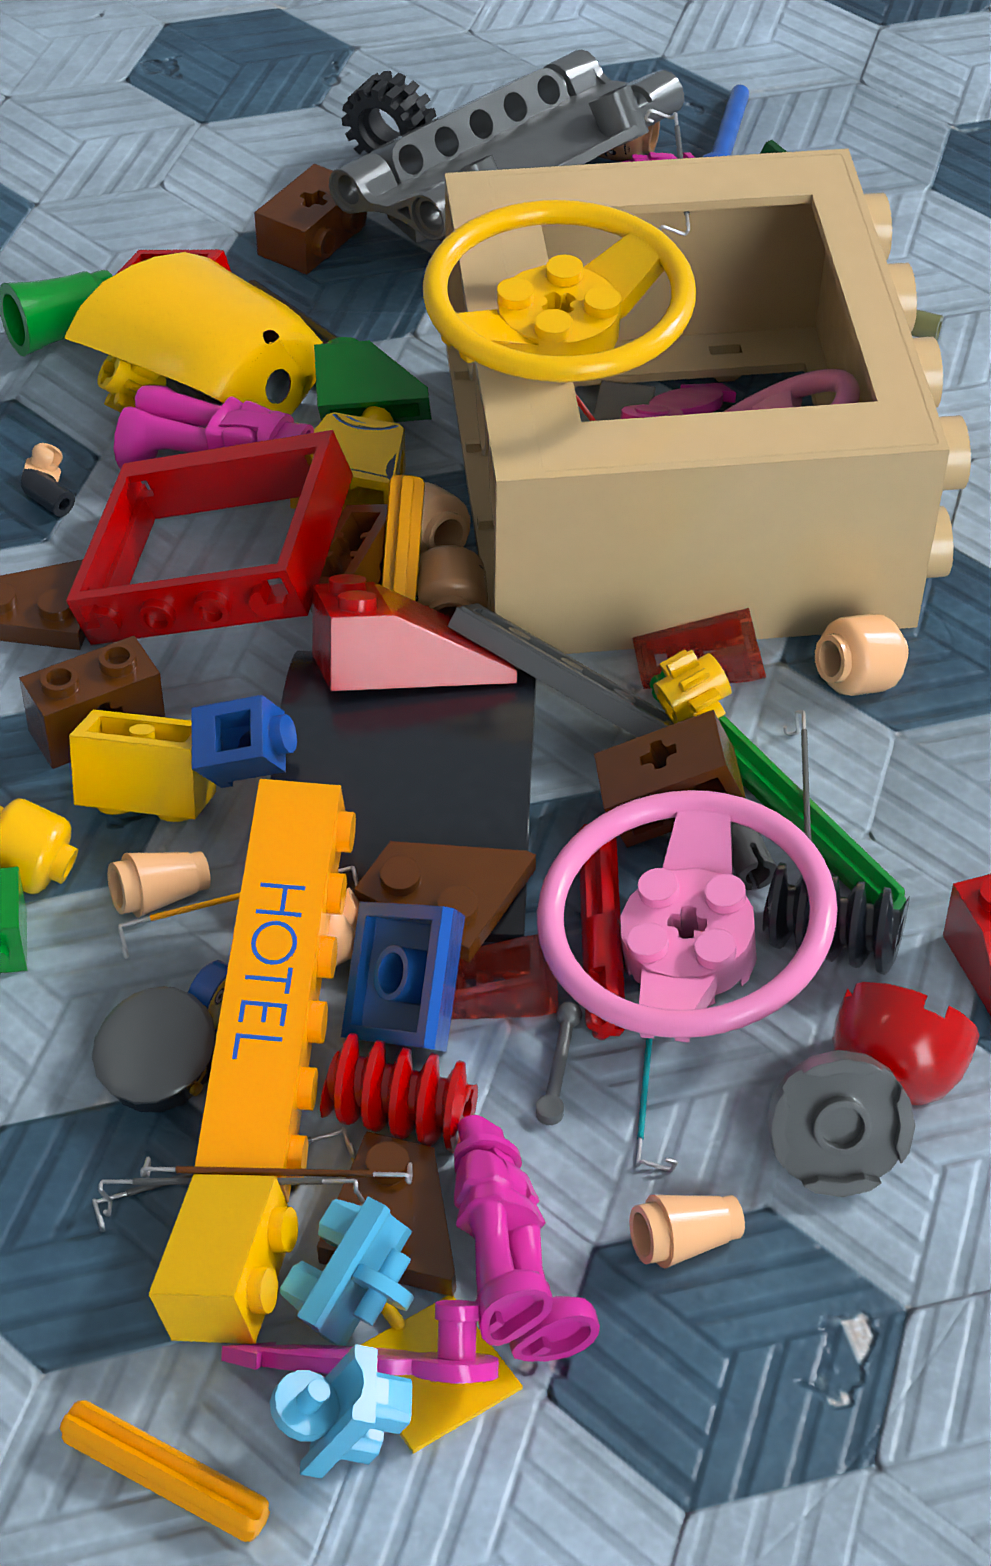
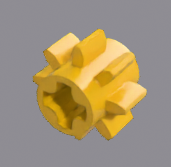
M108 355L100 368L97 383L100 388L109 392L104 405L121 413L125 407L136 408L135 395L139 388L144 385L166 386V377Z
M684 649L659 664L666 677L654 683L653 687L663 710L674 724L714 710L718 719L726 715L719 701L732 694L731 686L722 667L710 653L697 659L693 650L687 652Z

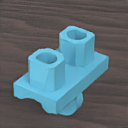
M367 1197L362 1206L339 1199L332 1200L319 1222L318 1235L328 1244L336 1247V1251L324 1271L304 1261L293 1265L280 1287V1294L299 1311L297 1317L321 1337L334 1345L346 1346L360 1320L373 1326L386 1302L404 1311H407L415 1297L407 1289L399 1285L398 1282L411 1261L409 1257L401 1253V1250L412 1231L393 1217L386 1205L370 1197Z
M355 1344L325 1378L310 1370H296L287 1374L272 1391L269 1403L271 1416L277 1427L290 1438L298 1441H311L308 1453L300 1461V1475L322 1479L340 1459L369 1465L380 1453L383 1443V1431L400 1434L410 1424L412 1381L409 1378L377 1372V1348Z

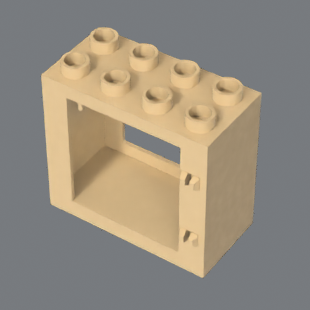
M849 148L445 173V238L455 229L481 214L512 204L539 200H573L609 206L637 216L657 229L661 225H665L685 232L687 229L684 212H690V231L688 235L682 236L666 229L661 231L677 245L690 264L696 286L694 310L687 327L680 337L664 352L647 363L627 372L595 380L549 382L507 375L477 362L468 364L460 357L457 349L446 345L477 552L486 570L487 609L564 654L822 635L828 624L838 618L865 614L886 615L897 624L899 629L918 626L926 578L947 577L951 572L953 563L952 526L948 511L944 506H940L942 491L964 489L968 484L971 467L970 439L962 416L939 417L936 408L940 404L943 390V366L940 348L934 337L912 338L911 332L915 325L917 312V292L914 273L909 263L887 264L892 244V217L889 201L883 192L863 193ZM565 224L535 225L500 233L477 244L458 260L448 279L449 301L456 313L497 309V286L502 280L514 277L522 271L546 265L550 258L563 254L577 257L581 260L584 267L623 237L595 228ZM663 272L631 311L620 320L619 338L614 348L643 336L664 316L671 300V285L666 272ZM821 369H840L849 372L856 378L860 386V398L858 403L832 404L836 392H822L811 395L814 406L581 422L574 388L577 386L601 385L602 380L636 383L714 377L718 382L735 381L742 375L804 371L806 373Z

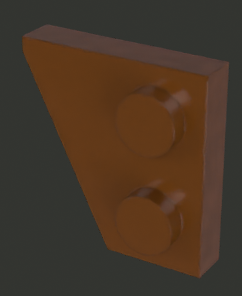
M83 559L0 575V641L81 650L86 636L70 610L66 599Z
M390 841L354 888V894L359 903L362 901L431 905L456 909L465 915L460 959L469 963L536 870V855L525 850Z
M366 1131L350 1170L407 1173L408 1163H412L413 1177L411 1184L405 1182V1177H346V1179H356L358 1181V1190L365 1200L367 1197H370L386 1205L390 1209V1214L412 1231L401 1250V1253L409 1257L411 1261L398 1283L453 1297L457 1288L455 1267L434 1147ZM344 1183L337 1199L361 1205V1201L353 1190L354 1183ZM320 1237L316 1246L318 1260L320 1264L327 1265L337 1248L328 1244Z

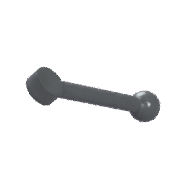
M564 1002L559 1005L555 1013L560 1027L546 1095L541 1096L536 1102V1118L545 1125L558 1124L563 1118L564 1103L559 1097L573 1028L578 1026L582 1020L581 1008L573 1002Z

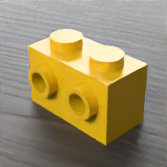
M93 709L69 735L74 805L96 807L100 812L110 815L137 812L154 814L161 820L168 822H181L188 819H196L216 793V784L192 769V720Z
M193 1174L149 1291V1296L171 1341L256 1344L265 1314L271 1313L277 1302V1278L286 1253H290L294 1249L298 1237L297 1214L292 1207L288 1206L276 1176Z

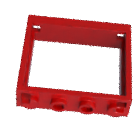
M321 431L123 463L66 599L70 610L90 645L117 642L131 636L140 639L308 616L312 605V584L319 583L353 478V473L334 431ZM141 481H147L151 490H148ZM300 497L276 564L130 584L155 519ZM281 578L283 582L270 585L268 580Z

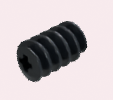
M780 862L773 874L763 913L762 931L764 932L768 927L770 944L773 948L777 949L784 947L794 933L796 950L798 951L805 937L809 922V895L802 875L795 885L788 884L787 865ZM831 875L836 891L837 922L833 941L825 960L833 962L844 946H847L849 964L852 967L860 968L870 953L873 952L876 971L879 974L885 975L893 966L900 948L910 896L900 910L893 909L891 888L884 887L873 904L867 903L865 882L858 881L848 897H842L840 895L839 876Z

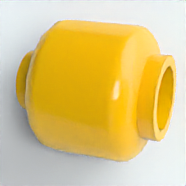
M21 798L13 800L5 808L0 806V868L19 867L22 888L28 894L40 893L48 886L51 880L62 884L69 875L78 854V848L69 845L71 839V825L69 821L56 813Z

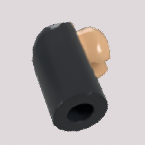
M39 443L33 447L32 457L27 458L21 476V487L28 497L54 515L63 517L72 510L75 504V495L58 483L61 474L58 466L62 462L63 455L57 447L47 443Z

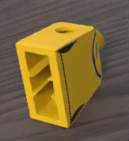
M377 406L366 408L361 417L336 412L327 414L314 429V433L328 430L334 431L353 473L343 509L346 505L388 504L389 480L395 475H405V429L400 424L394 423L388 411ZM300 497L290 499V508L296 509Z

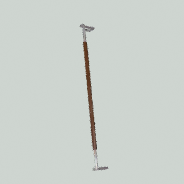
M148 1156L140 1170L141 1177L149 1178L151 1171L187 1174L373 1178V1176L405 1177V1182L411 1184L413 1177L411 1162L408 1163L407 1173L374 1172V1170L202 1166L151 1167V1159Z

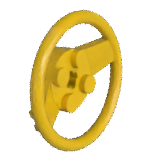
M539 200L512 204L491 210L455 229L437 247L428 262L423 280V299L431 322L440 333L442 341L448 347L453 346L457 349L460 357L466 363L477 362L492 370L524 379L549 382H578L627 372L647 363L669 348L680 337L690 321L696 302V286L692 269L682 251L667 235L652 224L625 211L600 204L573 200ZM565 224L595 228L623 237L584 267L581 260L577 257L563 254L550 258L546 265L522 271L514 277L502 280L497 286V309L456 313L449 301L448 279L455 264L471 248L500 233L535 225ZM663 272H666L671 285V300L664 316L643 336L614 348L619 338L620 320L631 311Z

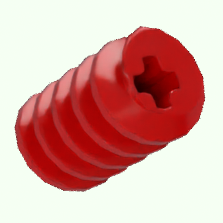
M350 1033L330 1063L321 1094L320 1114L321 1118L328 1117L335 1109L337 1120L344 1125L354 1124L362 1116L364 1127L371 1132L381 1131L389 1122L391 1134L398 1139L408 1138L416 1128L418 1141L422 1145L427 1146L435 1145L443 1135L445 1148L449 1152L454 1153L457 1144L461 1142L457 1128L458 1122L466 1116L475 1115L478 1085L477 1083L475 1085L467 1083L466 1062L460 1060L456 1062L447 1078L441 1077L439 1055L433 1053L429 1055L420 1071L413 1070L412 1048L406 1046L402 1048L393 1064L386 1063L385 1041L382 1040L375 1041L367 1057L359 1056L358 1034Z

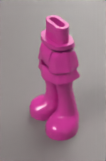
M144 385L137 390L135 395L136 408H123L118 418L113 450L115 461L121 470L123 463L156 458L159 450L170 449L191 453L314 433V428L311 424L294 423V419L290 414L272 411L251 401L242 403L233 396H230L222 405H215L177 393L168 386Z
M470 1115L462 1118L458 1122L457 1127L461 1142L457 1144L454 1150V1169L456 1173L454 1205L459 1209L456 1226L475 1239L477 1284L475 1302L480 1305V1320L478 1324L482 1339L488 1345L493 1346L509 1343L514 1358L526 1362H547L571 1357L585 1350L599 1335L600 1324L595 1308L585 1298L552 1296L542 1264L540 1230L546 1222L537 1206L540 1200L528 1175L520 1169L522 1160L518 1148L505 1139L503 1130L482 1116Z

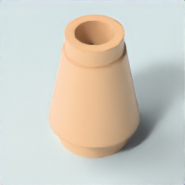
M201 851L192 853H124L121 861L112 862L108 866L109 891L119 914L132 912L138 918L196 894L198 891L207 890L211 883L209 865Z
M649 1195L645 1204L633 1206L629 1220L632 1244L640 1261L644 1264L657 1263L662 1268L671 1267L726 1244L730 1240L740 1239L745 1230L742 1207L738 1199L733 1195L723 1197Z

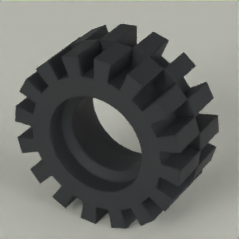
M383 71L380 75L378 73L372 75L347 98L348 101L343 104L342 111L346 113L341 118L342 126L351 127L345 135L348 141L356 139L358 145L354 150L359 155L364 150L367 153H371L375 148L432 121L437 116L435 108L427 109L425 106L430 101L428 95L425 93L419 96L415 92L420 85L414 80L406 85V75L397 73L392 78L391 71ZM379 109L393 118L399 128V132L388 126L382 118Z

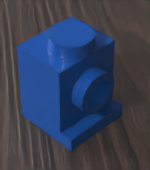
M257 695L191 708L192 769L220 788L232 787L233 781L286 772L285 754L293 753L297 746L295 725L291 717L285 714L284 710L265 696Z

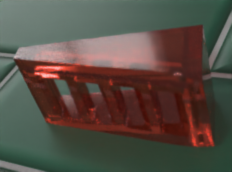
M749 608L632 638L643 689H652L649 684L652 677L660 674L662 671L660 665L657 666L655 654H667L669 659L684 649L687 652L693 650L697 659L707 654H704V651H713L709 653L718 661L729 683L750 682L766 678Z
M538 934L481 946L469 963L459 958L451 1020L538 1017L556 1013L559 1007L557 979L544 958ZM466 979H476V986L467 988ZM494 979H504L501 981H494Z

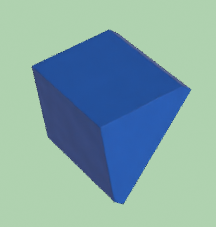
M360 901L341 1038H347L350 1033L358 1034L359 1040L375 1042L382 1040L385 1041V1044L447 1052L465 915L454 908L445 906Z

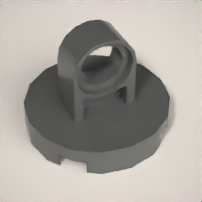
M843 1050L810 1056L788 1071L771 1096L766 1121L772 1149L782 1167L786 1168L790 1175L801 1180L803 1186L812 1192L837 1197L868 1192L882 1184L880 1177L892 1170L898 1160L902 1164L910 1153L916 1126L911 1100L890 1068L867 1054Z

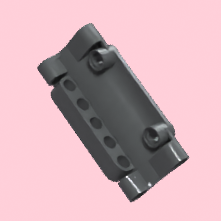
M583 49L575 50L547 64L543 69L529 73L375 148L371 153L334 170L329 177V190L336 205L344 212L349 214L359 212L384 213L411 226L425 238L437 240L445 236V173L583 165L613 148L643 136L649 132L648 127L665 119V117L651 112L648 118L654 120V122L646 121L644 117L649 109H654L667 115H672L674 112L679 111L684 103L683 87L678 78L666 70L656 71L628 83L612 81L603 73L597 60L590 52Z

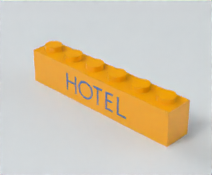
M259 779L195 1166L306 1169L308 1136L299 1135L302 1110L313 1111L316 1103L318 1069L309 1067L312 1043L323 1044L327 1029L328 1004L327 1001H319L322 978L333 979L337 960V937L328 936L330 914H343L347 878L346 874L338 873L341 852H352L355 839V812L345 811L341 785ZM204 1174V1175H230V1174ZM248 1175V1176H273V1175ZM276 1176V1178H304V1176ZM280 1185L286 1202H289L291 1185Z

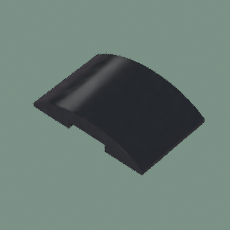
M296 651L286 676L280 708L291 717L295 725L297 746L293 753L285 754L286 772L273 774L270 780L341 785L345 811L355 812L356 827L353 850L351 853L341 852L338 869L355 866L359 882L390 841L529 851L537 678L514 666L517 670V683L331 691L312 655V651ZM352 870L342 872L346 874L347 888H350L354 893L356 886ZM527 883L484 942L524 943Z

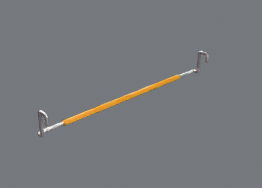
M355 866L338 869V873L352 870L355 886H357L359 881ZM240 892L119 924L118 930L123 946L124 958L127 959L129 953L122 927L150 920L155 921L239 900Z

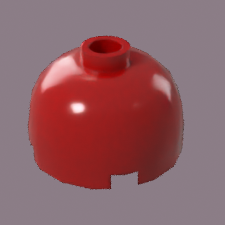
M856 983L853 993L847 988L836 1016L832 1036L834 1051L843 1050L867 1054L890 1068L909 1096L911 1105L928 1104L945 1097L962 1080L972 1060L980 1036L976 1025L962 1012L951 1006H948L944 1018L924 1009L928 995L887 983Z

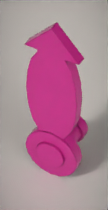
M722 383L681 385L680 389L655 396L649 401V404L623 407L621 409V419L713 413L720 409L723 401L735 403L736 392Z
M442 1300L435 1302V1319L438 1320L437 1352L419 1353L377 1348V1372L414 1375L424 1380L457 1384L486 1382L498 1378V1358L492 1355L476 1353L477 1321L480 1320V1305L475 1301ZM276 1342L222 1345L221 1361L255 1370L260 1367L290 1371L310 1370L315 1373L329 1374L353 1346L276 1345Z

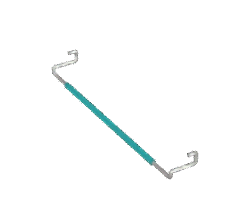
M646 1038L637 1132L636 1166L639 1167L641 1164L672 1172L678 1165V1162L674 1159L666 1158L665 1162L673 1164L671 1167L641 1160L652 1039Z

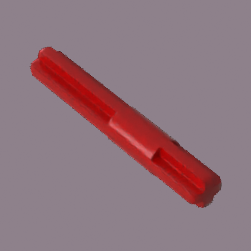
M584 824V825L580 828V830L583 829V828H584L586 825H588V824ZM615 837L598 849L579 870L583 970L602 987L625 999L617 839ZM585 1009V1025L588 1029L592 1030L594 1038L605 1040L609 1036H620L623 1034L624 1028L611 1024Z

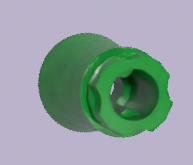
M99 270L92 273L83 271L63 277L38 281L2 283L0 285V315L6 335L13 348L20 356L25 357L49 344L65 339V335L80 306L103 281L112 277V274L108 270Z

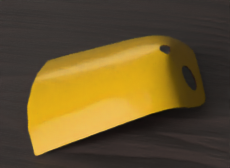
M187 252L147 259L131 265L103 281L80 306L65 335L66 340L90 347L190 386L222 403L230 396H233L242 403L251 401L272 411H280L290 415L298 408L316 382L314 345L323 344L304 320L288 306L226 270L212 259ZM271 330L279 338L275 342H269L268 344L264 341L263 333ZM283 369L289 376V391L281 402L271 403L266 395L267 380L275 370Z

